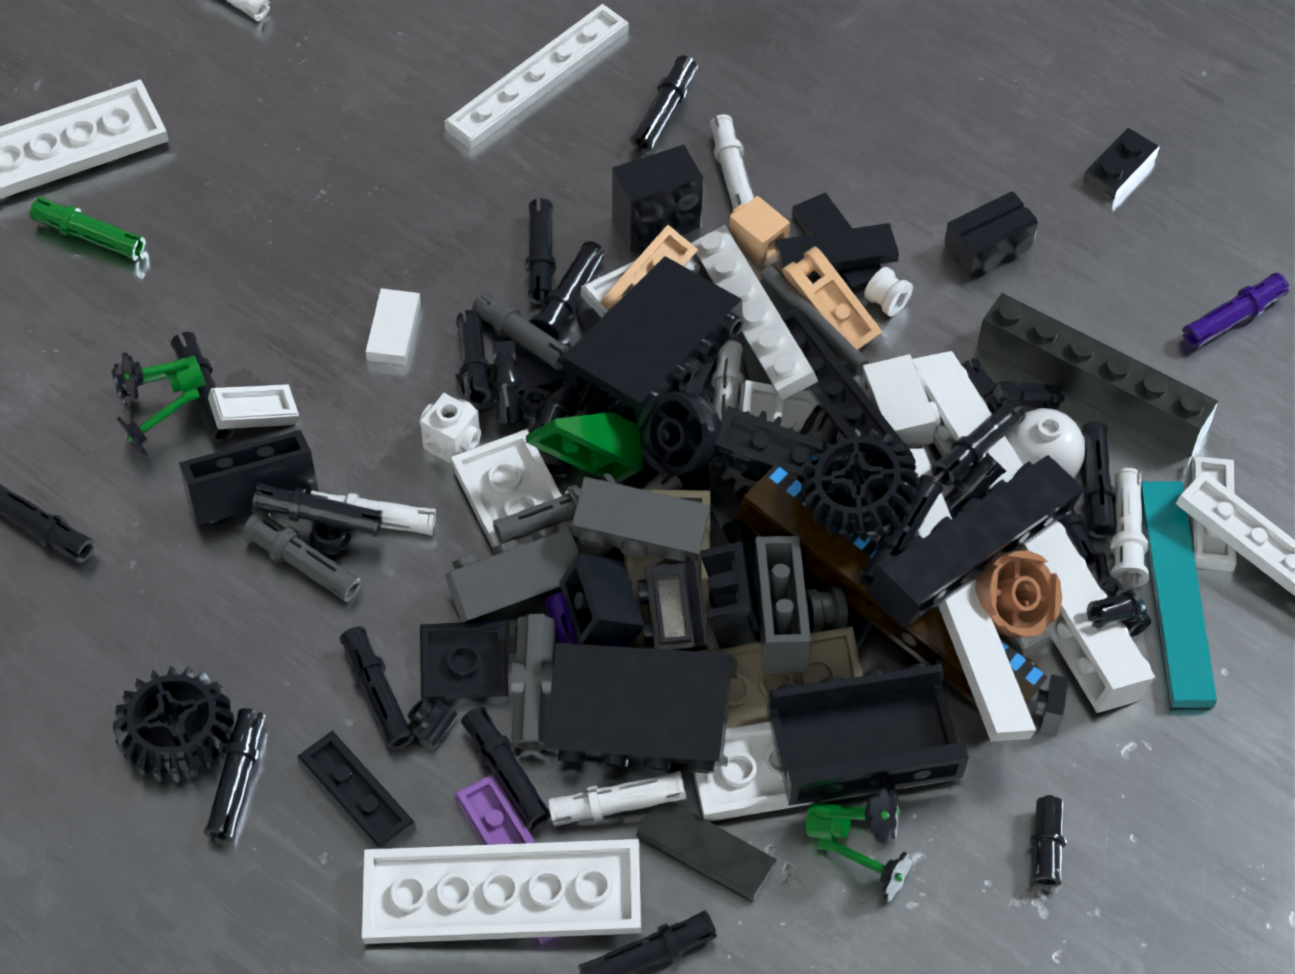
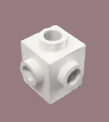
M443 393L434 405L429 404L420 417L419 424L422 432L423 449L450 464L452 456L474 449L480 439L481 430L479 429L478 410L466 400L455 399Z

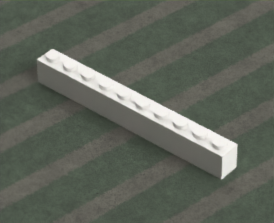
M952 351L912 359L915 368H921L924 372L927 383V392L925 393L928 401H934L939 411L940 425L935 428L933 443L942 457L951 451L953 442L961 436H968L992 415L987 408L985 400L979 395L969 379L967 371L961 366ZM1006 435L987 452L1007 472L1002 474L980 496L981 499L986 497L988 491L998 481L1004 479L1008 482L1023 466L1007 440ZM972 469L965 470L959 478L962 480ZM1057 522L1017 550H1029L1042 555L1048 561L1044 564L1049 568L1051 574L1057 573L1061 582L1063 599L1059 616L1055 622H1050L1047 625L1050 630V636L1097 713L1137 702L1142 698L1156 677L1151 671L1148 661L1143 658L1131 639L1128 629L1121 621L1099 629L1095 628L1092 624L1094 621L1102 619V617L1089 621L1087 616L1088 604L1091 601L1105 599L1107 596L1100 589L1088 570L1085 560L1078 554L1068 538L1063 525Z

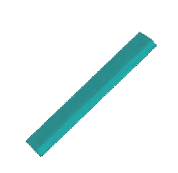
M1141 481L1142 515L1145 535L1148 540V555L1171 708H1214L1217 696L1188 513L1175 504L1184 492L1183 482Z

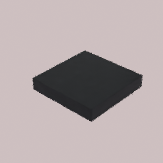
M506 620L420 624L421 699L426 698L430 700L433 697H438L447 706L509 703Z

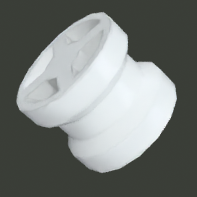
M883 267L869 281L864 291V298L870 303L881 305L882 311L892 317L909 300L913 292V285L907 280L896 278L895 272L889 267Z

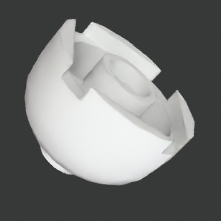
M1045 408L1029 411L1026 413L1025 420L1006 435L1007 440L1023 465L1029 461L1035 464L1049 455L1075 480L1082 469L1085 458V439L1078 425L1067 414L1055 409Z

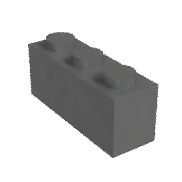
M584 477L572 522L573 537L579 538L581 544L592 548H603L604 544L619 547L622 553L636 558H644L646 554L663 557V562L666 564L685 563L693 560L699 562L700 551L709 520L710 505Z
M556 525L532 533L534 541L528 544L518 546L515 539L493 547L494 556L479 561L477 555L473 554L452 562L454 570L446 573L444 576L461 622L469 621L559 588V581L577 554H579L570 528L558 532Z
M799 536L756 537L753 571L760 625L759 634L763 674L807 673L811 638Z

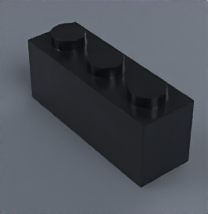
M301 430L179 462L187 502L196 525L208 522L214 523L240 513L257 511L258 509L252 508L254 493L258 492L256 490L258 482L295 491L298 487L305 489L306 494H310L312 490L319 492L312 453Z

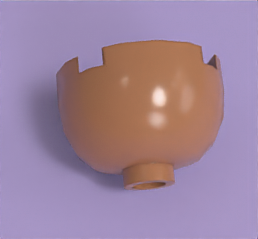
M1029 550L1004 553L991 563H986L982 573L977 577L975 585L976 594L982 608L992 618L998 634L1010 638L1038 636L1045 632L1043 630L1050 622H1055L1059 616L1063 599L1061 582L1057 573L1051 574L1049 568L1044 564L1048 561L1042 555Z

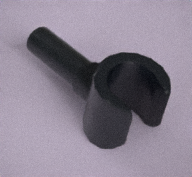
M1099 552V559L1096 561L1099 574L1098 586L1101 590L1111 591L1113 596H1115L1116 592L1123 589L1122 585L1109 574L1106 554Z

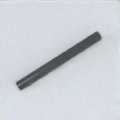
M773 266L766 267L761 273L762 279L792 308L797 306L816 332L857 373H862L863 365L869 364V361Z

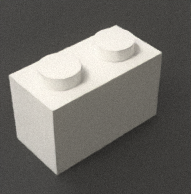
M911 355L863 365L862 390L907 447L911 449L932 444L935 428L940 425V415L936 403L928 401L925 393L927 392V383L924 372L921 368H915Z

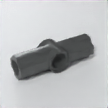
M528 614L524 617H518L516 662H512L511 701L514 702L511 738L512 747L524 751H540L545 749L556 626L555 618L547 617L544 614Z

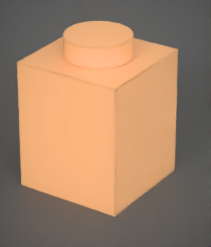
M756 196L747 204H741L733 210L729 217V232L741 252L759 267H762L777 255L775 250L776 240L789 238L790 222L759 196Z

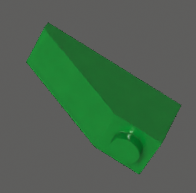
M613 412L557 418L526 435V443L601 478V475L609 473L615 483L642 470V451L638 425Z

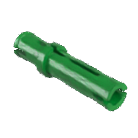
M38 196L37 201L34 200L31 205L30 219L59 230L61 235L66 237L75 236L108 250L120 253L132 260H137L144 250L145 238L143 236L130 233L99 219L87 216L81 212V209L75 206L66 207L41 196Z

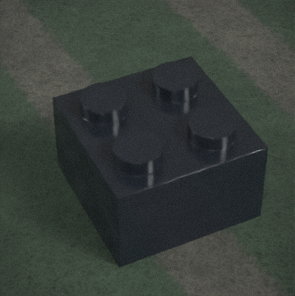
M684 144L612 167V218L630 251L643 246H649L667 225L680 235L688 234L694 229L701 227L704 178Z

